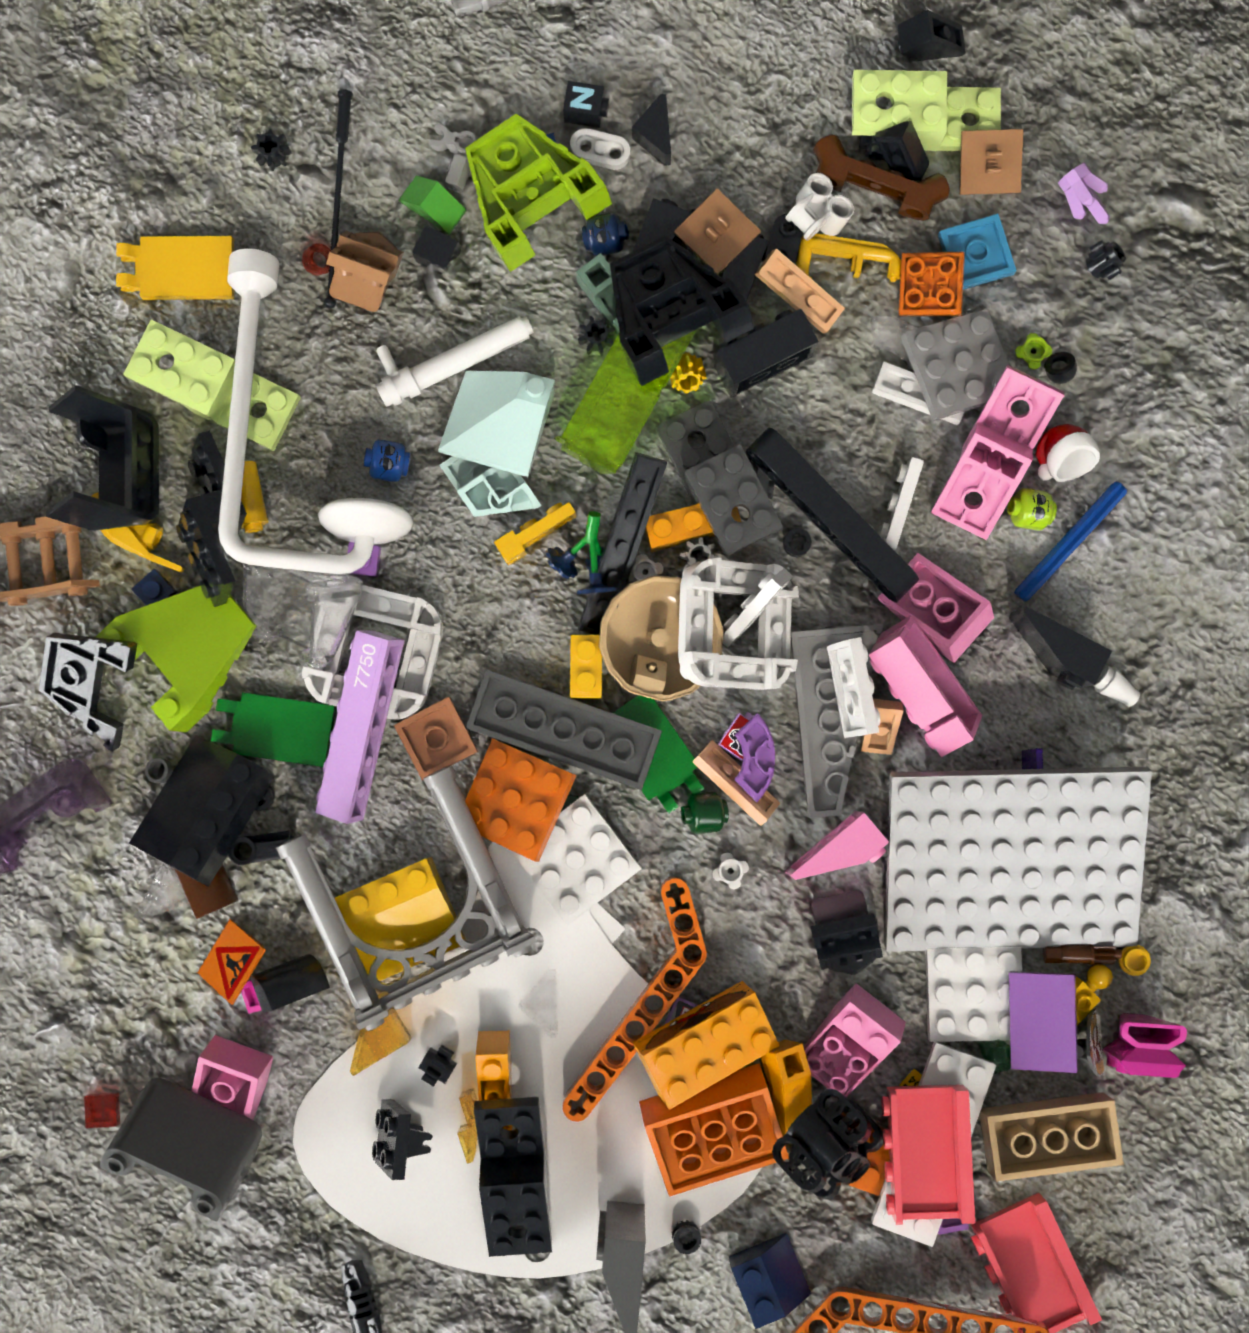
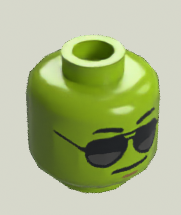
M1029 488L1019 490L1014 497H1011L1007 505V513L1010 515L1012 523L1018 528L1043 530L1054 521L1057 512L1056 502L1053 501L1052 496L1048 492Z

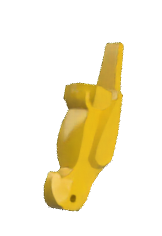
M99 492L94 493L91 497L99 499ZM156 523L100 530L112 543L127 551L181 573L185 570L184 567L156 556L151 552V550L158 547L164 534L163 528Z

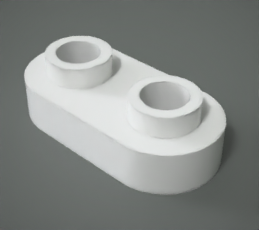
M584 128L576 131L571 137V153L580 159L582 157L591 165L618 170L625 167L629 162L630 146L620 136ZM585 144L591 146V149L586 152L580 148ZM612 152H618L620 153V157L617 159H613L610 157V154Z

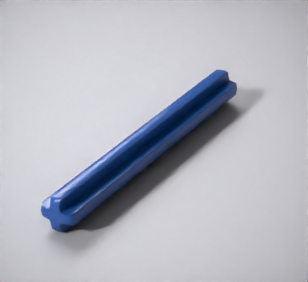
M1116 481L1109 486L1014 591L1017 597L1024 602L1030 600L1127 494V489L1120 482Z

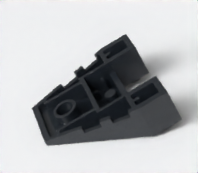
M666 235L610 263L620 343L627 363L641 386L669 372L662 347L696 329L713 322L726 343L754 329L749 304L735 283L728 278L724 280L714 273V269L705 263L703 265L694 259L692 253Z

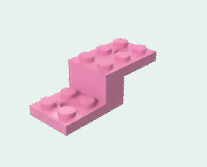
M1007 365L964 442L961 457L932 507L931 513L987 540L1033 461V449L1064 397V392ZM1017 400H1024L1029 404L1030 408L1027 413L1018 415L1012 411L1011 405ZM970 492H978L983 500L978 505H970L965 501V496Z

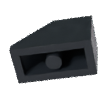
M926 10L897 25L899 34L898 47L904 56L917 61L960 57L966 54L962 25L930 10Z

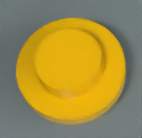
M1137 945L1122 948V958L1118 959V963L1126 974L1140 976L1149 969L1151 958L1149 952L1144 947Z

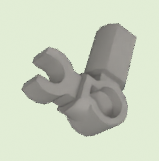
M437 124L434 127L436 133L444 135V137L440 141L430 139L431 147L436 151L450 149L451 153H455L452 156L443 185L448 190L462 193L470 173L465 147L476 141L477 138L470 131H454L452 133L444 125Z

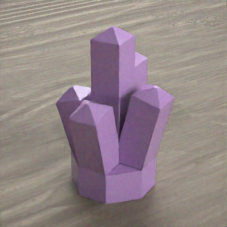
M1082 163L1063 176L1058 184L1066 195L1074 218L1083 219L1087 214L1084 207L1086 206L1099 224H1107L1110 215L1094 190L1099 194L1107 192L1108 183L1093 174L1086 163Z

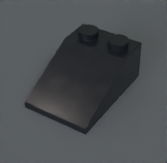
M1029 607L1011 612L1009 619L1047 671L1058 678L1056 681L1058 684L1071 690L1075 687L1083 688L1096 684L1112 653L1110 649Z

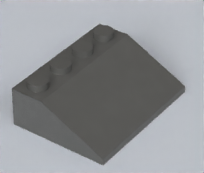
M607 1201L606 1211L600 1210L596 1260L602 1261V1274L624 1333H637L646 1244L645 1204Z

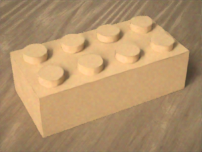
M1104 1092L981 1108L980 1121L987 1170L996 1182L1124 1165L1115 1101Z

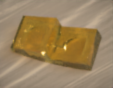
M474 1088L463 1091L459 1097L467 1124L460 1126L457 1135L467 1164L474 1161L479 1145L474 1116V1101L478 1100Z

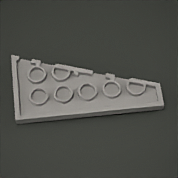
M884 624L791 632L792 659L798 660L796 671H794L808 818L840 816L857 736L844 738L827 646L861 637L862 644L867 648L868 661L866 665L868 675L871 676L873 667L870 663L869 653L882 633Z

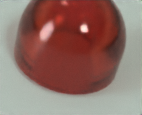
M321 243L307 247L302 254L304 269L315 276L328 273L329 265L326 264L323 268L317 266L313 260V254L317 252L324 255L327 263L331 250Z

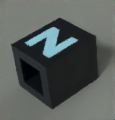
M568 81L563 107L564 123L600 128L601 118H607L609 110V98H605L604 86Z

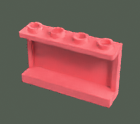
M963 1084L886 1087L887 1096H882L881 1104L883 1116H888V1129H883L884 1149H889L890 1162L884 1163L886 1182H891V1194H886L887 1214L892 1215L896 1225H903V1220L959 1218L962 1224H975L969 1090Z
M1039 1192L976 1221L975 1224H971L975 1235L970 1238L979 1256L985 1254L989 1263L984 1266L991 1283L993 1285L998 1283L1003 1293L998 1295V1299L1006 1314L1012 1313L1015 1317L1040 1321L1047 1326L1050 1333H1056L1084 1319L1090 1325L1102 1320L1047 1201ZM1020 1327L1018 1328L1019 1333H1023L1021 1330L1022 1328Z

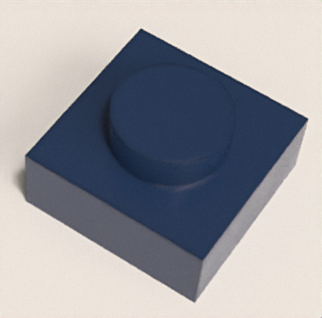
M157 569L150 571L131 589L145 605L155 603L178 593Z

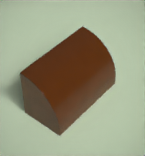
M223 864L209 887L175 869L196 919L239 901Z

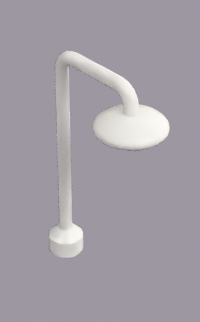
M236 250L229 257L227 282L241 296L218 526L220 543L228 555L236 561L248 565L329 574L352 573L362 568L370 559L374 544L392 542L403 537L412 529L413 518L407 510L390 502L370 498H344L325 504L318 513L320 524L338 538L355 543L353 550L346 555L251 546L245 544L239 538L238 526L260 299L276 291L279 261L272 254L262 250Z

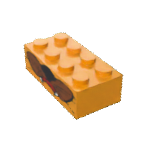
M743 981L633 1042L658 1096L669 1110L780 1046L756 993Z

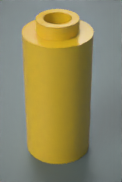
M245 461L241 502L247 514L241 529H244L245 533L262 531L263 525L268 523L255 461Z

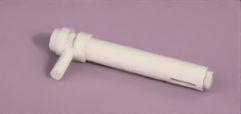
M518 316L412 368L406 366L400 370L388 347L382 345L377 348L376 352L388 376L381 378L382 382L375 386L386 407L392 404L397 406L403 403L402 399L409 396L414 398L421 394V390L529 339V335L534 333L526 316L523 318Z

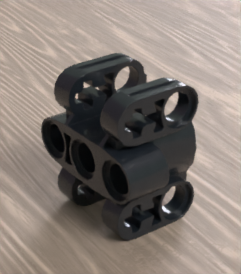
M827 1089L820 1093L818 1099L794 1120L786 1134L775 1142L772 1150L773 1158L801 1189L812 1192L823 1199H832L839 1193L841 1183H854L867 1172L870 1167L867 1153L876 1152L882 1147L883 1131L858 1104L835 1089ZM832 1096L840 1099L836 1103L834 1102L827 1110L825 1109L827 1099ZM847 1115L851 1121L845 1122L842 1119ZM874 1130L872 1136L875 1140L872 1143L867 1142V1140L871 1136V1132ZM786 1144H794L789 1154V1161H784L781 1157L782 1148ZM802 1163L806 1168L799 1169L798 1166ZM831 1177L828 1181L829 1185L831 1186L830 1189H823L827 1179Z

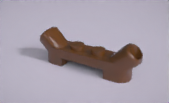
M833 134L821 138L814 146L813 151L819 162L816 173L826 175L832 182L833 190L841 192L846 181L902 202L898 214L911 219L928 220L933 205L945 201L949 196V184L945 176L940 173L931 175L918 182L909 180L898 171H885L877 168L871 161H858L848 157L839 137Z

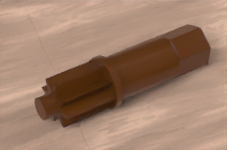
M1089 944L1043 948V960L1045 963L1115 964L1116 959L1122 958L1121 949H1116V946H1093Z

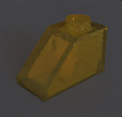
M394 1007L388 1009L389 1016L384 1018L385 1022L382 1025L367 1031L366 1027L360 1030L350 1068L352 1076L388 1056L411 1040V1035Z

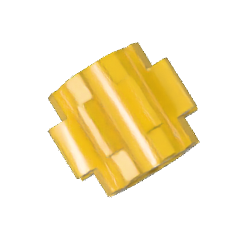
M685 352L682 355L677 354L674 357L675 360L671 361V366H668V375L672 388L676 387L678 391L682 390L684 393L699 390V385H702L703 380L707 378L702 358L691 355L690 352Z

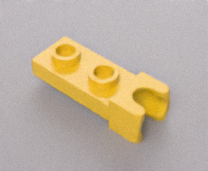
M562 502L553 505L546 511L547 516L541 520L536 521L534 518L524 523L520 527V533L515 535L512 530L494 541L508 566L526 556V548L577 517L570 502L565 505Z

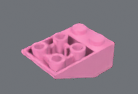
M856 983L834 1006L804 1046L811 1076L826 1088L835 1089L847 1097L901 1042L906 1022Z

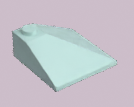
M466 371L438 451L528 477L553 402L555 380L528 372Z

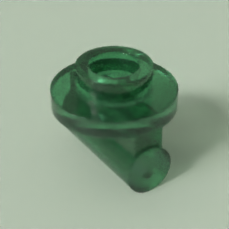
M1000 1039L983 1041L978 1044L983 1059L996 1064L994 1074L1010 1070L1011 1046L1009 1044H1006L1005 1041H1000Z

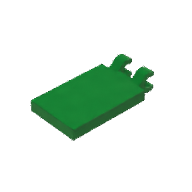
M243 692L241 702L217 698L215 711L234 713L231 731L212 729L211 742L233 744V752L239 755L323 767L329 754L330 734L333 730L336 706Z
M638 695L613 712V714L663 731L645 784L641 790L648 801L657 796L668 814H670L679 806L669 792L684 782L693 795L699 794L704 790V787L692 772L698 768L692 762L695 758L654 699Z

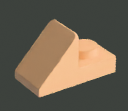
M873 699L874 706L880 714L879 733L862 735L861 752L892 755L904 711L903 703Z

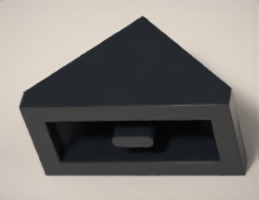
M660 94L632 126V139L664 166L671 165V144L666 94Z

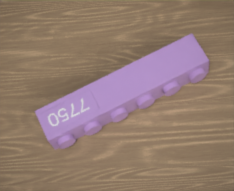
M373 630L356 631L355 637L352 639L349 665L343 677L344 687L342 696L337 703L338 713L335 727L330 734L331 745L329 754L323 765L324 776L322 785L316 797L318 803L315 813L345 824L364 820L404 645L403 639Z

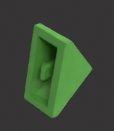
M417 175L399 199L406 207L448 235L451 234L466 212V209L438 181Z

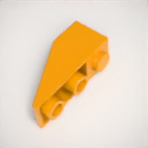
M510 1030L478 1031L475 1057L479 1101L511 1099L512 1062ZM506 1125L502 1128L512 1130L513 1125Z
M790 1040L778 1042L779 1047L760 1057L782 1136L786 1134L794 1120L807 1107L812 1105L811 1071L803 1043Z

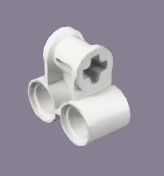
M813 173L809 176L796 196V205L785 217L788 222L792 221L804 233L803 238L806 241L810 240L819 230L829 236L839 234L854 214L853 203L845 196H832V182L826 175L821 173Z

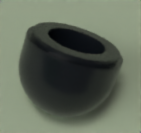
M1069 352L1055 353L1044 364L1048 378L1057 384L1071 381L1077 372L1075 357ZM1056 361H1063L1068 364L1062 369L1052 368Z

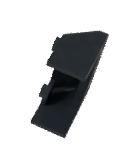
M75 385L49 406V412L76 421L77 434L81 442L87 447L99 451V499L73 491L47 510L46 517L92 531L148 524L159 514V426L156 419L145 410Z

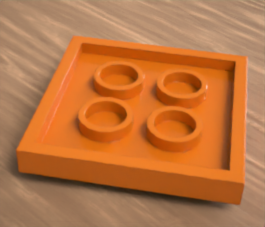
M492 738L465 802L482 837L528 859L539 862L577 775Z

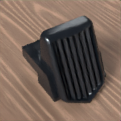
M856 890L819 898L812 902L811 906L816 925L810 926L821 970L829 968L832 971L856 975L873 963L876 958L883 957L874 913L868 914L864 894L861 891Z

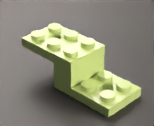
M854 70L852 75V135L875 136L880 131L906 121H912L924 151H961V131L1001 130V88L947 87V71ZM887 97L892 102V107L886 110L881 109L877 106L876 99ZM971 113L975 116L977 123L973 126H968L963 123L961 115Z
M150 320L123 375L184 405L192 413L228 429L235 359L156 321ZM168 354L173 355V366L166 370L161 369L159 366L161 357ZM253 373L247 439L275 451L301 397ZM257 403H265L267 407L265 415L260 418L253 417L251 413L252 407Z

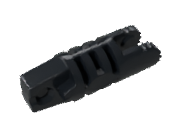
M350 1260L341 1265L344 1286L343 1293L347 1296L345 1301L348 1306V1313L351 1314L349 1319L353 1333H382L378 1309L375 1307L374 1292L371 1290L372 1283L369 1280L362 1260Z

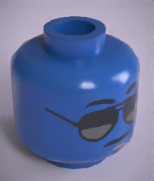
M376 440L373 443L372 449L366 448L363 466L369 467V474L374 479L398 482L401 476H407L410 452H405V446L402 443Z

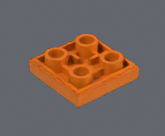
M902 253L899 316H962L965 253Z

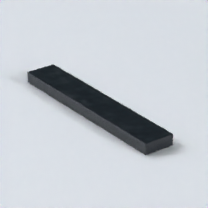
M635 452L598 564V573H602V584L616 587L617 591L588 595L578 625L579 631L600 635V622L611 599L626 587L667 466L665 460Z

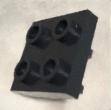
M382 1099L381 1109L376 1111L375 1116L378 1139L374 1141L372 1146V1158L391 1180H405L407 1158L430 1153L431 1148L428 1145H423V1142L431 1140L433 1136L429 1132H424L421 1125L410 1123L411 1114L394 1099Z

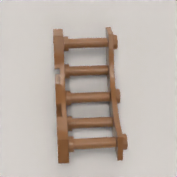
M46 516L35 518L36 524L22 526L19 521L0 523V541L6 547L10 591L0 592V602L8 601V606H21L28 604L27 599L67 593L68 596L87 595L88 589L100 586L99 580H83L79 534L82 533L81 527ZM58 533L66 536L70 580L57 583L53 550V540L56 539L55 534ZM36 537V540L40 541L44 586L23 589L18 544L22 543L21 539Z

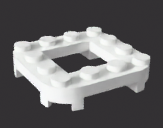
M712 558L698 561L683 570L680 584L678 644L680 673L683 678L706 687L750 690L781 688V685L787 680L790 673L796 671L798 661L790 659L792 599L799 598L798 586H792L791 581L759 615L758 658L712 653L714 593L750 596L754 593L757 596L761 591L758 587L759 583L770 572L776 575L784 567L778 564L761 565Z
M344 582L332 588L326 595L322 596L319 602L321 608L306 667L303 666L302 678L310 694L319 702L337 706L344 687V676L338 675L352 617L355 615L411 629L397 686L393 688L387 719L403 720L418 713L428 697L443 637V622L440 613L430 603L421 598L373 588L356 582Z

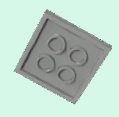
M987 309L904 332L901 336L933 421L985 406L1006 366L1009 365Z

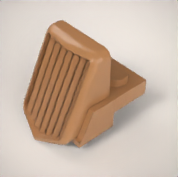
M343 232L339 235L336 248L329 252L326 263L334 267V275L329 289L330 295L333 298L372 312L377 311L382 304L388 284L397 274L404 252L398 250L381 232Z

